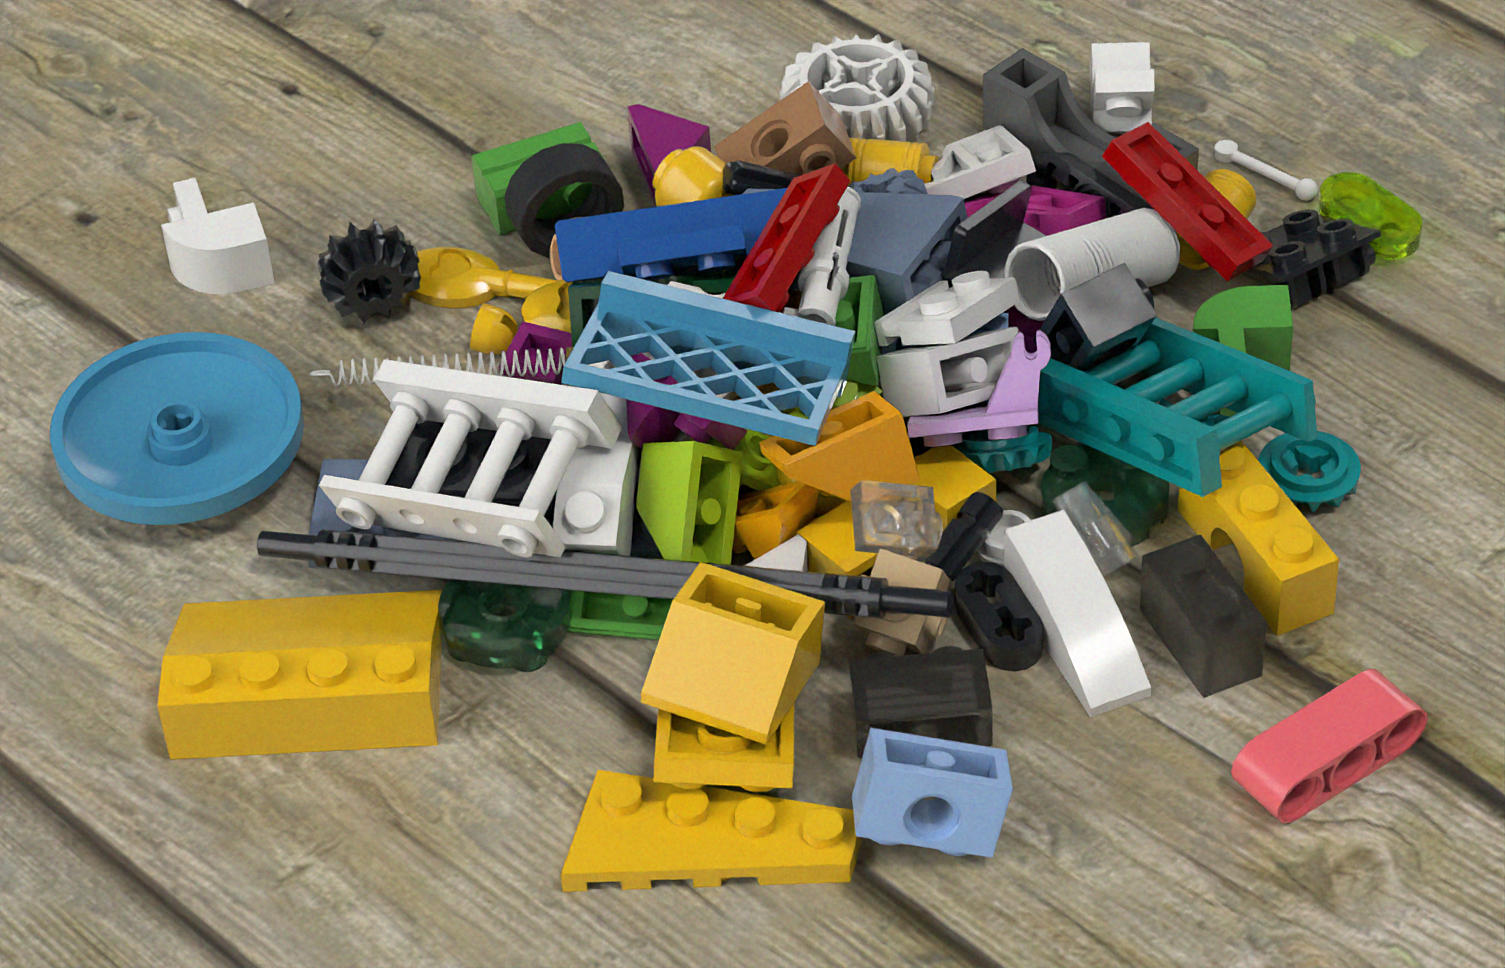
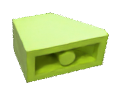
M696 441L643 443L636 508L664 559L731 565L743 452Z

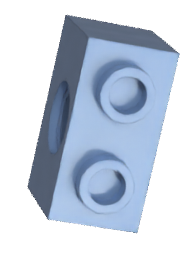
M870 728L852 794L856 836L870 838L884 845H898L902 843L939 849L953 856L971 854L992 858L1013 790L1007 751ZM928 797H938L932 800H922Z

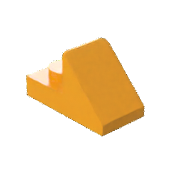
M796 481L761 491L738 495L732 552L741 553L749 550L753 558L757 559L797 536L796 532L807 526L814 519L819 489Z

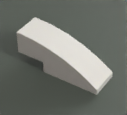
M1061 510L1004 529V567L1013 576L1041 618L1043 624V645L1088 715L1093 717L1150 697L1151 685L1120 610L1098 566L1066 512Z

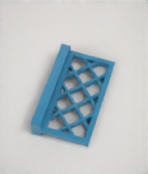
M608 271L601 282L599 302L563 366L561 383L598 390L600 393L816 446L836 397L841 398L846 386L855 331ZM640 352H649L655 359L636 363L630 356ZM609 360L616 368L606 370L590 366L589 364ZM711 367L718 375L699 378L693 371ZM672 375L678 384L667 385L654 382L653 380ZM774 383L780 391L762 394L756 386ZM735 391L741 399L731 401L719 398L716 395ZM798 407L809 420L784 414L780 411Z

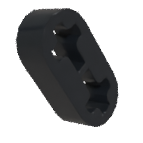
M980 562L963 568L956 576L955 609L985 658L994 667L1004 671L1016 672L1026 670L1035 665L1041 658L1043 651V624L1013 576L1004 567L995 563ZM986 597H995V604L991 605ZM1007 628L1011 636H1002V629Z

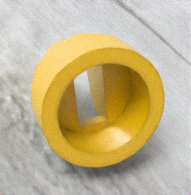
M483 303L472 329L470 349L490 355L491 351L494 355H500L502 351L506 352L518 331L517 321L512 314L504 309Z

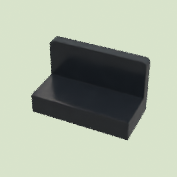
M1020 180L957 225L953 233L942 280L948 281L949 288L953 286V278L974 271H987L990 279L1005 278L1004 268L1011 251L1019 244L1046 237L1045 234L1024 223L1032 185Z

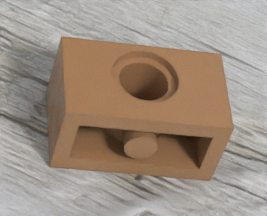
M809 81L714 146L718 158L725 163L740 160L800 175L835 163L841 169L857 158L840 114Z

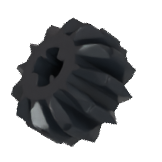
M374 218L368 228L359 230L350 222L346 237L329 235V243L327 244L329 251L319 254L318 269L321 276L319 283L323 296L327 297L328 302H334L335 309L339 311L341 317L356 312L357 317L365 324L372 313L380 312L389 320L392 306L409 307L410 292L420 289L421 276L418 267L420 260L416 247L411 244L410 240H405L404 233L399 230L397 225L383 231L382 225Z

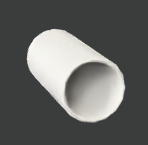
M1141 208L1019 244L1008 255L1004 275L1005 278L1015 277L1020 299L1014 305L1017 310L1029 319L1043 321L1047 318L1061 293L1124 262L1134 278L1141 279L1147 287L1166 282L1175 273L1179 263L1180 244L1175 229L1156 210Z

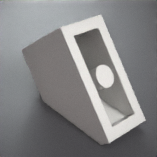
M1009 327L968 335L955 344L916 345L876 356L884 399L899 410L903 417L941 414L989 400L1012 351V343L1018 334V328Z

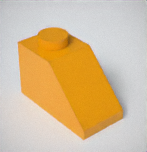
M875 391L832 409L816 446L777 436H772L759 442L762 454L789 478L860 506L887 501L896 496L900 489L920 480L902 413Z

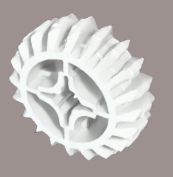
M857 33L851 40L842 41L838 37L833 36L831 44L813 43L811 53H797L795 64L786 66L782 89L780 90V100L809 81L840 114L850 138L913 143L918 142L920 131L929 127V120L932 117V105H934V86H931V75L928 72V65L918 60L916 50H903L900 41L885 44L882 43L880 35H876L871 40L860 39Z

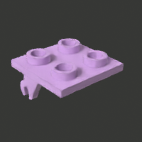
M1041 330L1036 332L1037 350L1034 353L1026 351L1022 332L1015 336L1012 343V351L987 404L969 405L941 414L910 416L907 424L909 438L923 436L924 446L932 447L963 442L962 435L966 431L987 429L988 439H1008L1027 435V425L1039 423L1038 393L1040 370L1048 364L1051 356L1050 341L1047 335Z

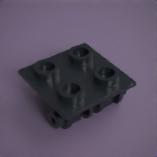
M1310 209L1296 211L1285 216L1282 220V225L1267 232H1260L1274 246L1263 262L1248 269L1247 272L1267 277L1269 285H1288L1291 310L1313 300L1312 296L1318 298L1324 295L1326 290H1335L1340 285L1368 274L1370 266L1376 262L1375 252L1368 242L1380 237L1381 233L1380 230L1354 224L1351 219H1334L1319 215L1316 210Z

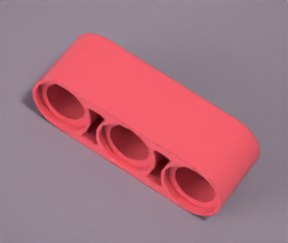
M1367 669L1249 741L1233 762L1231 769L1232 778L1282 823H1291L1411 748L1420 738L1428 721L1427 712L1377 669Z

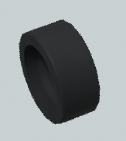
M561 143L541 149L525 160L511 176L504 195L506 212L521 239L532 252L546 258H550L551 241L556 234L555 224L558 221L574 217L622 212L624 209L623 189L608 164L597 150L578 143ZM577 182L593 183L591 192L584 202L567 215L554 219L535 218L538 208L547 197L561 187Z

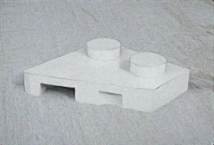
M998 125L948 144L941 154L942 159L936 162L931 170L934 182L925 183V187L930 195H954L962 198H967L986 190L989 193H1000L1019 182L1022 176L1036 172L1030 150L1002 125Z

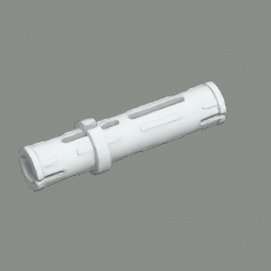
M850 187L846 188L838 202L840 210L830 224L823 228L813 245L815 250L813 258L800 272L798 285L802 295L796 317L833 326L836 325L835 317L838 303L845 297L849 287V274L846 271V266L852 246L858 211L861 208V197L858 192Z

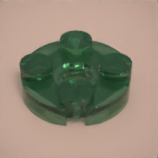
M1086 444L1078 446L1064 445L1052 452L1050 465L1043 474L1041 480L1042 515L1046 516L1064 510L1088 549L1102 551L1120 550L1133 547L1148 539L1149 529L1156 525L1159 520L1161 525L1163 524L1169 510L1170 486L1168 481ZM1096 492H1113L1114 499L1102 500L1100 494Z
M449 580L441 592L438 604L441 629L446 639L449 655L457 661L469 662L486 668H514L520 672L539 670L547 663L549 659L548 653L562 643L571 623V605L568 590ZM505 606L516 607V613L506 617L492 615L493 613H501Z

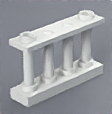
M384 359L373 380L389 400L393 413L359 480L324 475L319 484L320 488L336 506V514L339 518L349 525L360 529H370L374 525L493 545L521 557H531L533 553L561 558L566 546L545 519L544 515L576 448L592 445L613 449L623 428L599 391ZM425 420L444 423L412 488L407 489L385 485L416 423L420 424ZM477 428L497 431L465 498L438 494L468 432L476 431ZM531 436L551 439L519 507L491 503L521 441L530 439Z

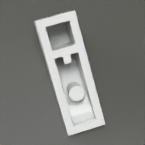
M600 393L623 428L613 449L592 445L576 448L557 488L553 530L566 546L565 550L630 556L641 449L632 443L628 436L626 399Z

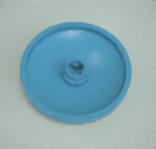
M204 332L174 333L147 338L117 349L102 357L79 374L62 394L55 407L51 419L50 442L56 467L62 481L68 490L86 506L111 518L131 523L148 525L182 524L208 519L231 511L256 498L273 485L288 469L300 448L304 431V416L299 390L292 374L276 356L264 348L246 340L223 334Z

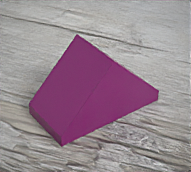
M644 105L627 106L631 151L654 206H657L655 203L656 189L653 187V177L661 162L677 149L684 151L689 147H703L711 152L710 127Z

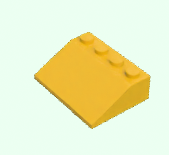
M443 590L184 603L163 654L157 703L170 760L438 745L444 607Z

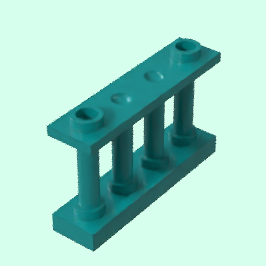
M1157 317L1136 347L1084 372L1052 358L1040 370L1038 393L1039 424L1201 497L1222 487L1220 451L1269 426L1306 442L1318 438L1313 380ZM1139 372L1151 376L1125 390L1114 385ZM1180 390L1194 394L1168 408L1156 403ZM1223 408L1237 412V414L1213 426L1199 422V420Z

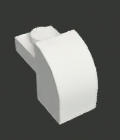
M1150 42L1092 43L1089 61L1091 121L1108 134H1125L1146 122L1152 124L1151 108L1155 87L1154 69H1150Z
M196 177L173 183L177 207L167 209L170 223L161 224L170 269L180 283L192 290L208 294H231L275 283L267 239L254 202L207 213Z

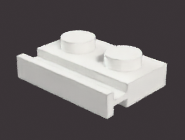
M974 271L953 278V286L949 288L948 281L937 282L874 322L879 346H888L900 337L902 345L955 344L1020 301L1015 277L990 279L987 271Z

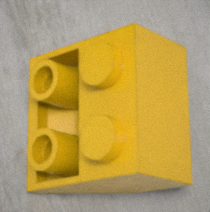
M700 562L672 601L641 692V703L767 744L820 663L825 601Z

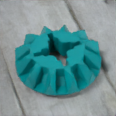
M1027 425V435L1008 439H988V430L984 429L964 434L962 436L963 442L953 444L952 446L983 470L992 473L1001 470L1011 471L1020 467H1031L1034 463L1045 461L1051 456L1052 436L1048 433L1038 432V428L1035 426Z
M1317 431L1318 438L1310 442L1284 433L1275 437L1264 446L1258 461L1294 505L1297 503L1307 504L1314 513L1322 502L1339 508L1345 495L1356 494L1361 473V463L1357 453L1348 443L1337 436ZM1298 468H1303L1308 472L1307 474L1297 476ZM1320 471L1319 479H1314L1311 475H1309L1311 473Z

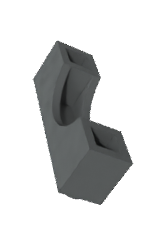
M1021 48L983 74L984 130L1002 125L1030 150L1033 159L1042 153L1068 152L1074 154L1150 205L1133 187L1125 183L1121 176L1101 157L1111 140L1116 137L1100 129L1085 114L1073 95L1066 72L1028 50ZM1152 123L1151 125L1198 170L1199 148L1161 126ZM1098 191L1094 193V195L1103 197L1102 194Z

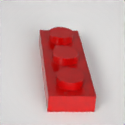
M1149 122L1111 140L1101 156L1121 176L1123 181L1133 187L1203 257L1204 261L1226 281L1263 262L1274 246Z
M836 163L793 178L722 299L779 312L785 306L789 299L787 291L797 273L813 258L815 253L813 245L823 228L830 224L840 210L838 202L851 181Z

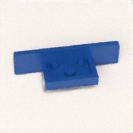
M787 188L558 221L555 224L562 278L566 283L604 278L606 273L611 271L624 275L636 273V278L652 281L674 276L673 268L698 265V272H714L736 267L735 259L747 258Z

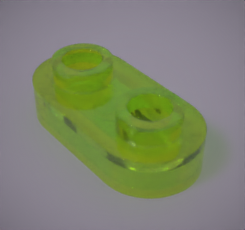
M1341 172L1329 176L1322 182L1319 193V214L1334 219H1351L1354 224L1380 230L1381 236L1368 242L1373 248L1375 256L1385 260H1396L1413 254L1419 248L1423 224L1421 215L1417 210L1373 179L1360 173Z

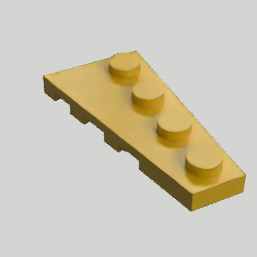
M598 769L560 874L562 891H588V882L621 881L622 890L652 889V880L693 879V888L722 887V881L735 877H756L760 885L849 883L852 879L863 837H858L855 834L852 809L707 786L696 789H684L676 787L671 783L653 782V778Z

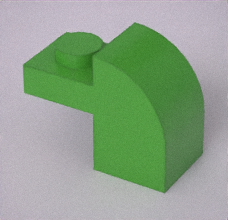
M1288 285L1242 286L1222 291L1209 298L1200 306L1194 317L1193 332L1290 371L1293 320ZM1228 408L1219 410L1221 415L1229 417L1237 414V412Z

